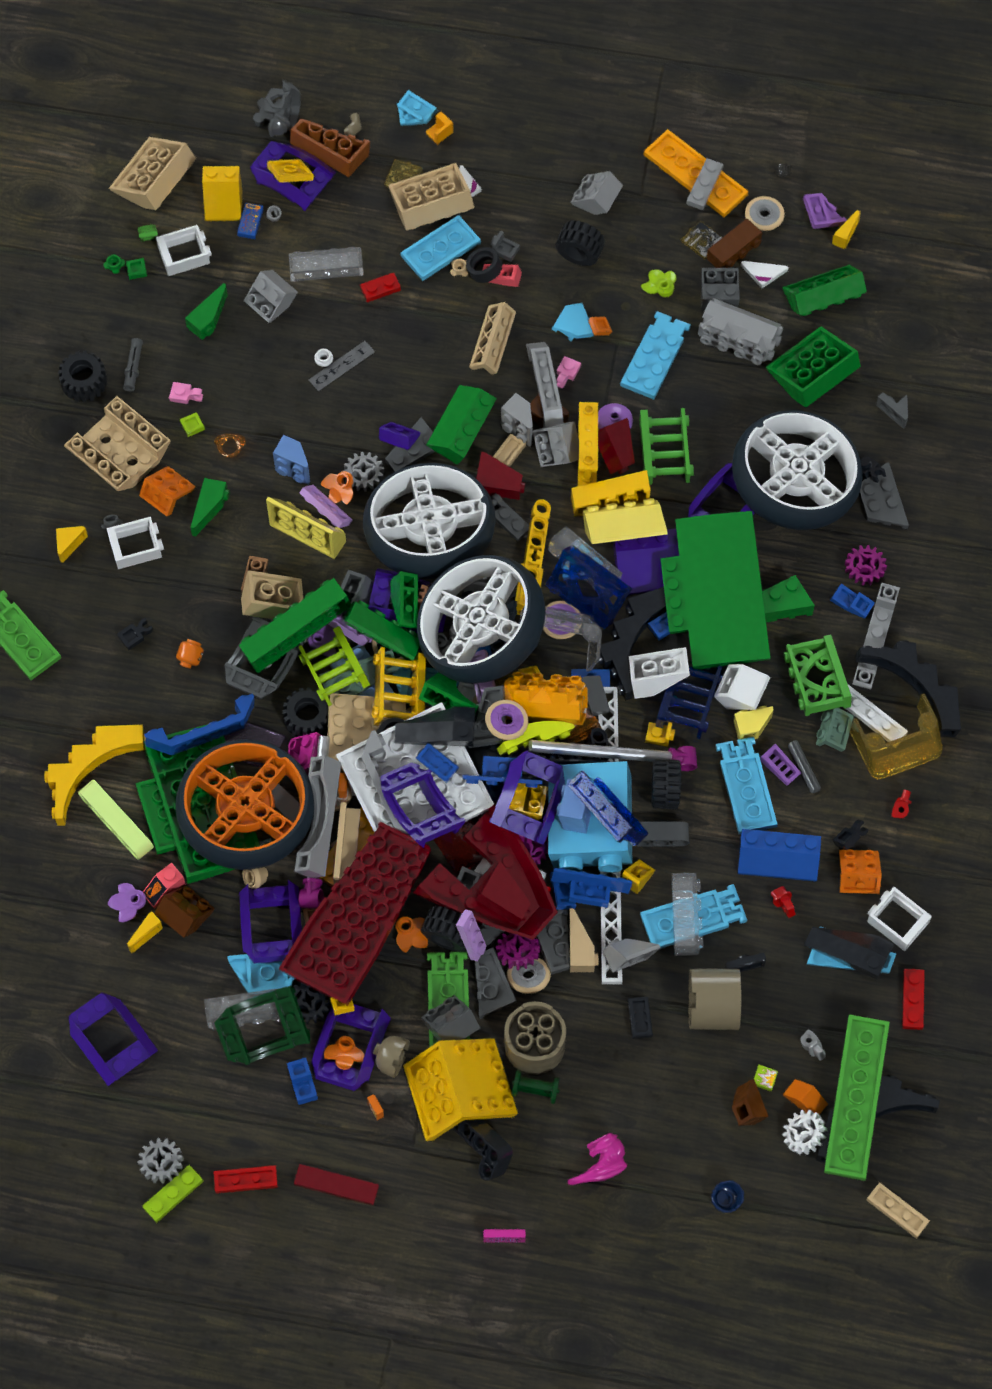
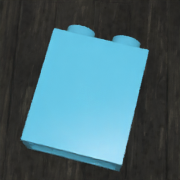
M627 761L562 765L565 785L568 778L573 780L587 801L591 818L587 834L563 830L562 824L559 822V816L556 813L548 833V855L553 867L566 868L567 870L578 872L583 871V867L598 866V869L605 873L621 871L622 865L632 864V776ZM548 782V804L555 785L551 782Z

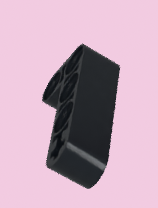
M594 728L584 741V744L609 746L607 734L601 728ZM536 753V755L559 765L604 763L609 760V758L600 759L588 756L579 757L576 755Z
M483 1119L463 1120L452 1128L483 1157L478 1169L479 1175L483 1180L489 1181L505 1174L513 1155L512 1148Z

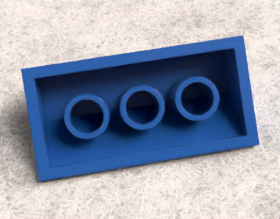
M742 829L738 874L817 882L821 836Z

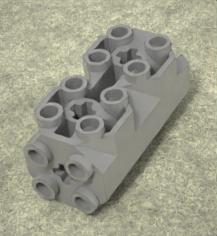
M712 298L702 316L704 318L703 323L700 322L698 335L701 337L700 341L703 344L714 346L723 352L727 351L728 348H733L736 357L745 358L756 365H760L763 361L772 360L775 353L774 348L779 346L782 339L783 326L777 322Z

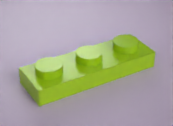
M188 1165L142 1207L157 1223L203 1182V1179Z

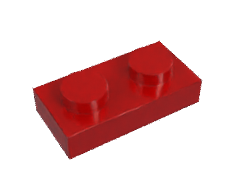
M394 272L360 284L367 303L401 291V286Z

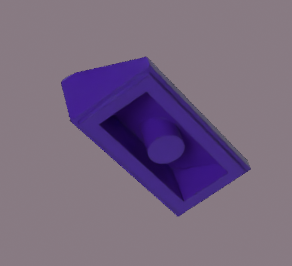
M393 422L379 427L380 441L409 450L420 436L419 431Z

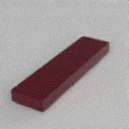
M299 1164L294 1181L295 1186L374 1206L379 1189V1184Z

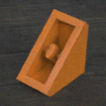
M797 1079L792 1082L783 1094L785 1098L806 1113L808 1110H811L813 1113L820 1115L828 1105L813 1085Z

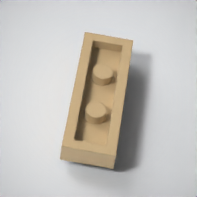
M880 1182L867 1198L869 1203L916 1239L930 1221Z

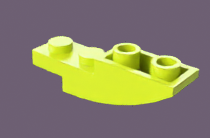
M562 721L530 723L523 735L519 738L503 742L497 748L500 756L506 753L511 755L517 752L521 746L527 748L530 740L555 742L554 740L558 738L564 740L571 735L570 732L575 726L572 723Z

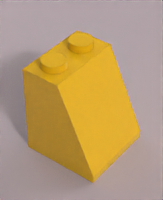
M203 166L202 185L205 221H241L242 183L239 166Z

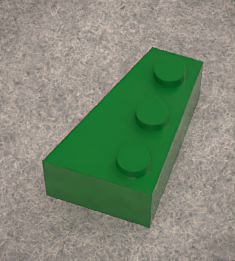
M796 575L762 591L766 622L788 617L791 619L801 615H813L815 605Z

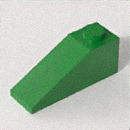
M223 283L185 317L186 327L201 340L214 332L228 295L226 284Z
M204 478L191 524L192 536H197L223 508L225 500L228 501L230 490L227 489L226 482Z
M400 571L391 579V601L398 626L417 629L418 575Z

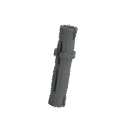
M139 338L131 340L128 364L124 371L125 381L123 389L129 392L135 390L136 378L139 376L138 366L143 341Z

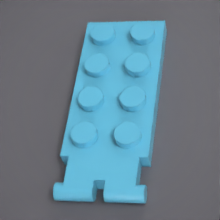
M658 311L654 317L657 319L655 324L649 325L620 382L621 387L653 400L684 341V337H682L684 331H689L691 324L679 319H675L674 323H672L671 316Z
M754 736L738 739V746H734L733 741L716 744L717 752L721 751L723 760H720V766L739 835L742 829L764 830L777 827V820L759 753H754L752 745L755 744Z
M731 884L727 886L728 890L718 893L715 889L640 912L650 943L659 944L661 948L729 928V923L739 921L742 924L747 922L748 920L742 905L734 906V903L740 901L735 885Z

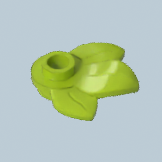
M651 270L648 274L650 281L642 284L641 288L649 294L658 293L662 297L671 296L676 281L675 273L668 271L664 274L660 270Z

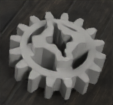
M361 452V456L355 453L354 459L348 458V463L344 464L345 470L343 471L352 474L354 480L352 487L356 486L357 491L363 488L364 492H366L367 487L374 490V484L378 486L380 480H383L384 467H382V461H378L377 455L372 458L370 452L367 456L364 455V452Z
M157 1138V1143L155 1144L149 1141L150 1147L143 1146L145 1153H139L140 1158L143 1159L138 1161L141 1173L145 1174L147 1180L152 1177L153 1183L160 1179L161 1183L164 1184L165 1178L172 1181L171 1176L173 1174L179 1175L177 1168H183L180 1162L184 1158L180 1155L182 1153L180 1148H176L175 1142L170 1144L167 1138L164 1140V1143L161 1142L160 1138ZM164 1149L171 1151L173 1154L166 1153ZM149 1168L156 1169L157 1173L151 1171Z

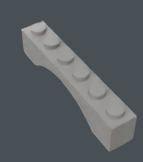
M326 755L311 757L308 777L314 796V819L306 842L297 852L294 871L309 878L325 877L339 783L341 762Z

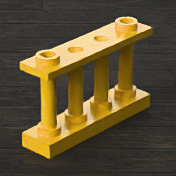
M579 402L578 486L597 482L598 402Z
M381 647L373 657V665H375V703L372 709V718H374V725L376 726L379 725L383 717H396L407 720L425 711V702L419 699L425 683L426 657L424 654L418 653L413 661L385 657V647ZM385 665L410 668L412 677L384 674ZM384 682L410 686L412 694L409 696L384 692ZM384 700L409 703L412 706V712L384 710Z

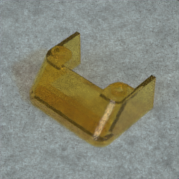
M925 693L921 695L917 706L921 714L918 719L920 731L885 743L883 737L876 732L865 735L858 719H853L850 733L873 778L883 779L940 757L943 746L938 721Z

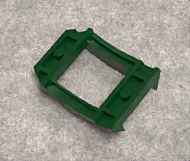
M291 986L257 995L224 1010L214 1024L227 1060L249 1065L266 1056L294 1048L301 1044L310 1043V1029L306 1027L295 996L296 991ZM274 1002L286 1036L247 1050L235 1015Z

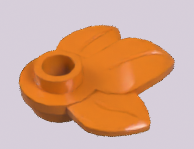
M342 471L338 474H329L321 482L323 487L330 489L329 499L336 504L342 500L348 505L353 498L352 485L354 480L350 472Z
M404 916L397 920L396 931L398 935L396 942L403 952H408L411 946L416 948H426L428 946V939L421 932V927L425 921L424 918L412 919ZM407 924L409 925V928L405 930L402 928V926Z
M342 1036L335 1044L327 1046L324 1051V1058L335 1060L338 1068L347 1070L352 1067L354 1061L363 1062L364 1053L361 1049L355 1047L354 1040L351 1037Z

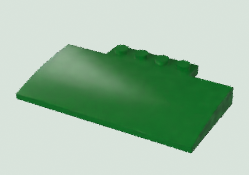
M752 511L675 519L679 556L661 558L670 634L689 632L694 670L771 660Z
M192 729L176 732L166 736L168 740H170L172 737L176 735L186 734L190 732ZM224 736L175 755H169L146 747L144 741V749L153 779L136 783L139 799L157 855L176 850L187 884L234 870L219 866L197 853L185 839L176 816V796L182 777L200 755L219 744L225 743ZM233 763L216 769L230 780L237 777ZM213 781L210 784L215 785L218 782ZM197 786L191 800V814L196 826L204 834L219 816L216 812V798ZM233 792L226 793V795L234 794ZM230 817V818H229V820H236V819H237L236 817ZM218 831L216 834L221 835L225 832ZM255 831L250 833L236 832L225 846L245 849L259 847L260 844Z

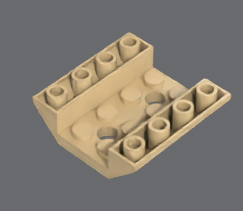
M116 396L104 407L105 416L83 437L76 433L64 446L113 488L121 491L133 488L156 467L171 441ZM104 437L111 438L109 443L101 442ZM131 459H135L138 462L137 464L131 466L128 464V461Z

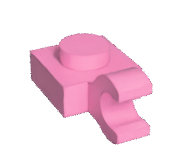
M564 356L556 373L559 375L556 380L557 387L563 389L568 379L574 380L581 367L580 362Z
M173 382L169 400L170 402L188 404L189 399L202 402V389H192L191 384Z

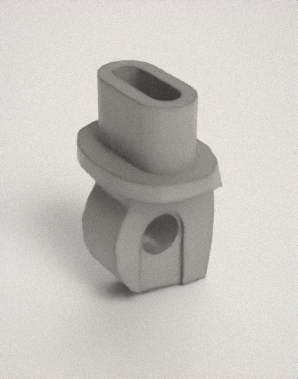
M808 1029L801 1037L802 1047L809 1051L812 1057L816 1056L821 1061L826 1057L825 1051L822 1049L819 1038Z

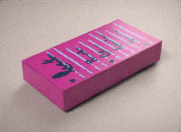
M485 1229L484 1242H525V1230Z

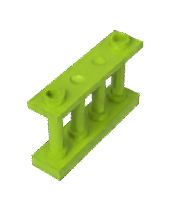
M340 626L333 629L336 635L333 637L334 640L308 653L304 651L302 645L298 646L302 653L298 656L303 666L308 665L319 687L317 693L321 701L326 700L328 706L332 705L328 698L330 694L354 682H360L363 689L370 686ZM335 647H342L339 649V652L314 665L311 664V659ZM342 658L344 660L348 658L345 664L319 677L317 676V671ZM348 670H354L351 673L352 675L325 689L323 688L322 684Z

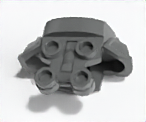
M282 80V89L271 88L265 98L258 100L260 112L253 116L256 126H263L265 121H270L268 126L270 137L282 135L287 131L291 132L299 116L301 93L293 83ZM277 97L282 98V100L278 99L276 103L273 104L272 100H274Z

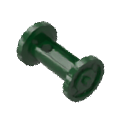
M517 1069L515 1080L512 1082V1096L516 1097L518 1091L551 1097V1104H555L560 1090L558 1089L559 1077H555L552 1083L521 1077V1070Z

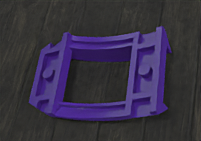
M272 141L250 167L255 175L257 184H262L275 190L291 202L298 204L302 207L303 211L307 210L336 174V171L307 151L290 144ZM286 152L315 168L312 172L314 174L313 181H305L299 189L289 182H279L270 173L271 171L267 168V162L281 160Z
M732 463L726 464L700 491L688 508V517L710 515L700 507L722 482L738 492L733 477ZM747 504L740 511H752L753 515L755 514Z
M377 568L368 609L373 612L375 610L382 612L386 615L385 619L390 622L392 619L397 621L394 610L388 608L391 599V579L398 573ZM418 578V588L421 589V585L431 587L432 583ZM445 614L441 618L438 633L444 631L447 617ZM401 627L417 633V629Z
M525 751L510 762L504 786L489 822L544 845L555 819L557 806L562 798L561 791L563 785H565L563 766ZM522 771L555 784L542 822L509 809Z
M411 762L381 775V790L397 821L424 848L426 842L452 831L456 834L465 823V819L460 818L455 813L456 810L443 796L431 775L432 771L430 769H420V765ZM419 783L424 796L437 815L414 825L400 807L393 793Z
M289 880L288 885L257 889H249L247 884L239 892L243 953H246L254 964L284 961L302 931L299 887ZM290 905L292 940L252 943L250 909Z
M100 993L69 1015L70 1036L86 1055L107 1086H110L158 1051L122 1001L106 993ZM115 1009L137 1038V1041L105 1063L82 1031Z
M355 1004V1011L335 1015L331 1005L311 1062L314 1068V1075L317 1080L355 1091L361 1087V1084L370 1080L376 1060V1055H373L377 1043H382L391 1018L383 1009L381 1012H377ZM336 1021L372 1032L360 1070L352 1067L342 1070L337 1067L335 1062L323 1059L324 1051L327 1048Z

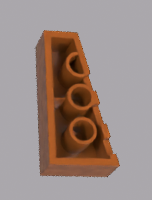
M300 119L292 127L290 133V144L307 151L347 177H350L369 156L370 141L365 139L363 141L358 140L356 136L350 134L348 136L340 134L335 129H325L323 125Z

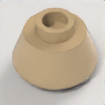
M265 867L243 870V880L250 888L257 889L266 882L268 871Z

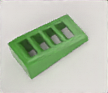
M154 224L138 227L141 242L158 237Z

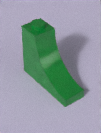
M439 672L424 683L419 696L420 700L432 706L442 702L445 709L475 707V715L479 705L461 694L456 686L457 681L449 679Z

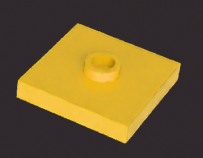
M301 159L267 162V168L279 182L313 181L314 174Z

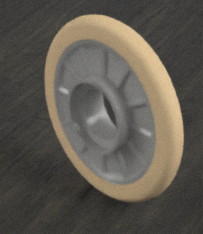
M761 196L754 198L747 204L745 217L760 230L769 231L777 228L782 223L784 209L776 199ZM763 210L768 211L769 216H761L760 212Z
M540 958L538 960L534 959V965L528 963L527 969L520 966V969L517 970L516 966H513L507 970L509 985L514 990L525 994L541 991L547 986L551 977L545 961ZM525 972H532L534 976L525 978L523 974Z

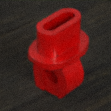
M903 790L901 797H898L894 803L891 817L902 819L907 816L909 812L908 804L912 803L909 800L911 791ZM900 807L904 809L903 813L899 812Z
M782 886L770 893L773 897V904L776 907H781L788 918L796 915L790 891H787Z

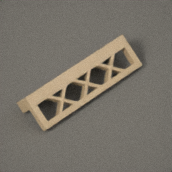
M502 302L488 306L469 366L472 370L484 368L490 374H497L516 311L507 303Z
M344 802L340 804L333 875L334 884L340 881L344 875V870L347 866H351L357 854L361 809L347 808V803Z

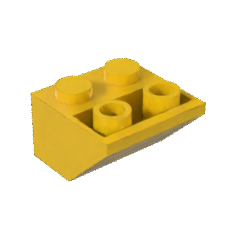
M518 783L509 809L535 820L541 819L548 787L537 785V788L525 787L526 783Z

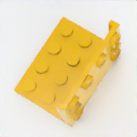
M495 1039L438 1041L403 1065L426 1141H433L463 1120L507 1118L518 1114Z

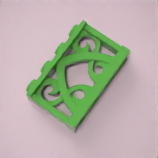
M831 634L824 636L822 639L786 645V652H783L786 664L789 663L790 679L794 678V692L799 694L800 710H804L805 716L839 707L844 709L851 707V693ZM820 650L815 654L812 653V651ZM806 653L807 655H809L810 658L808 659L806 656L800 655V658H802L803 660L797 661L795 659V656L797 654ZM823 661L828 662V664L825 666L821 665ZM813 665L822 671L832 672V674L824 679L822 686L806 678ZM830 681L835 683L833 686L829 684V688L826 687ZM819 694L823 695L821 701L812 703L808 700L810 695L815 696L814 700L819 697ZM827 696H829V697H836V698H832V699H827V700H826Z

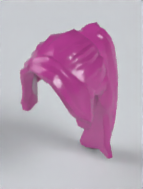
M608 1133L587 1144L590 1156L594 1157L596 1154L601 1153L599 1161L591 1168H588V1171L584 1174L568 1179L567 1183L573 1186L585 1182L604 1181L624 1171L627 1168V1163L623 1159L625 1150L617 1135Z

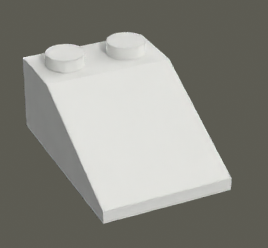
M686 647L629 656L631 683L635 699L654 696L690 676Z

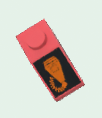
M170 863L153 877L143 893L147 901L155 909L160 904L164 895L186 885L183 875L173 863Z

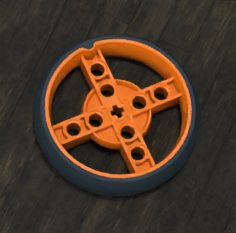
M257 740L229 741L204 752L185 772L176 796L177 821L190 846L207 860L219 866L238 870L263 868L285 858L305 838L314 814L312 786L302 766L283 749ZM253 761L264 763L263 767L254 777L239 776L230 780L216 770L219 767L234 762ZM269 774L274 775V776L271 777V778L266 777V775H269ZM285 775L293 782L299 794V812L294 823L274 810L275 800L271 791ZM213 781L218 782L215 785L210 784ZM197 786L216 798V812L219 816L204 834L196 826L191 814V800ZM257 788L261 789V791L255 792L253 790ZM227 792L234 793L232 795H226ZM259 813L265 814L262 817L257 816ZM230 817L237 818L236 820H229ZM274 824H279V825H281L280 827H277V828H276V827H273ZM261 829L276 839L266 845L243 849L225 846L236 832L250 833ZM218 831L225 832L221 835L216 834Z

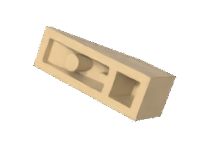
M570 909V972H594L595 965H598V953L594 952V945L574 909Z

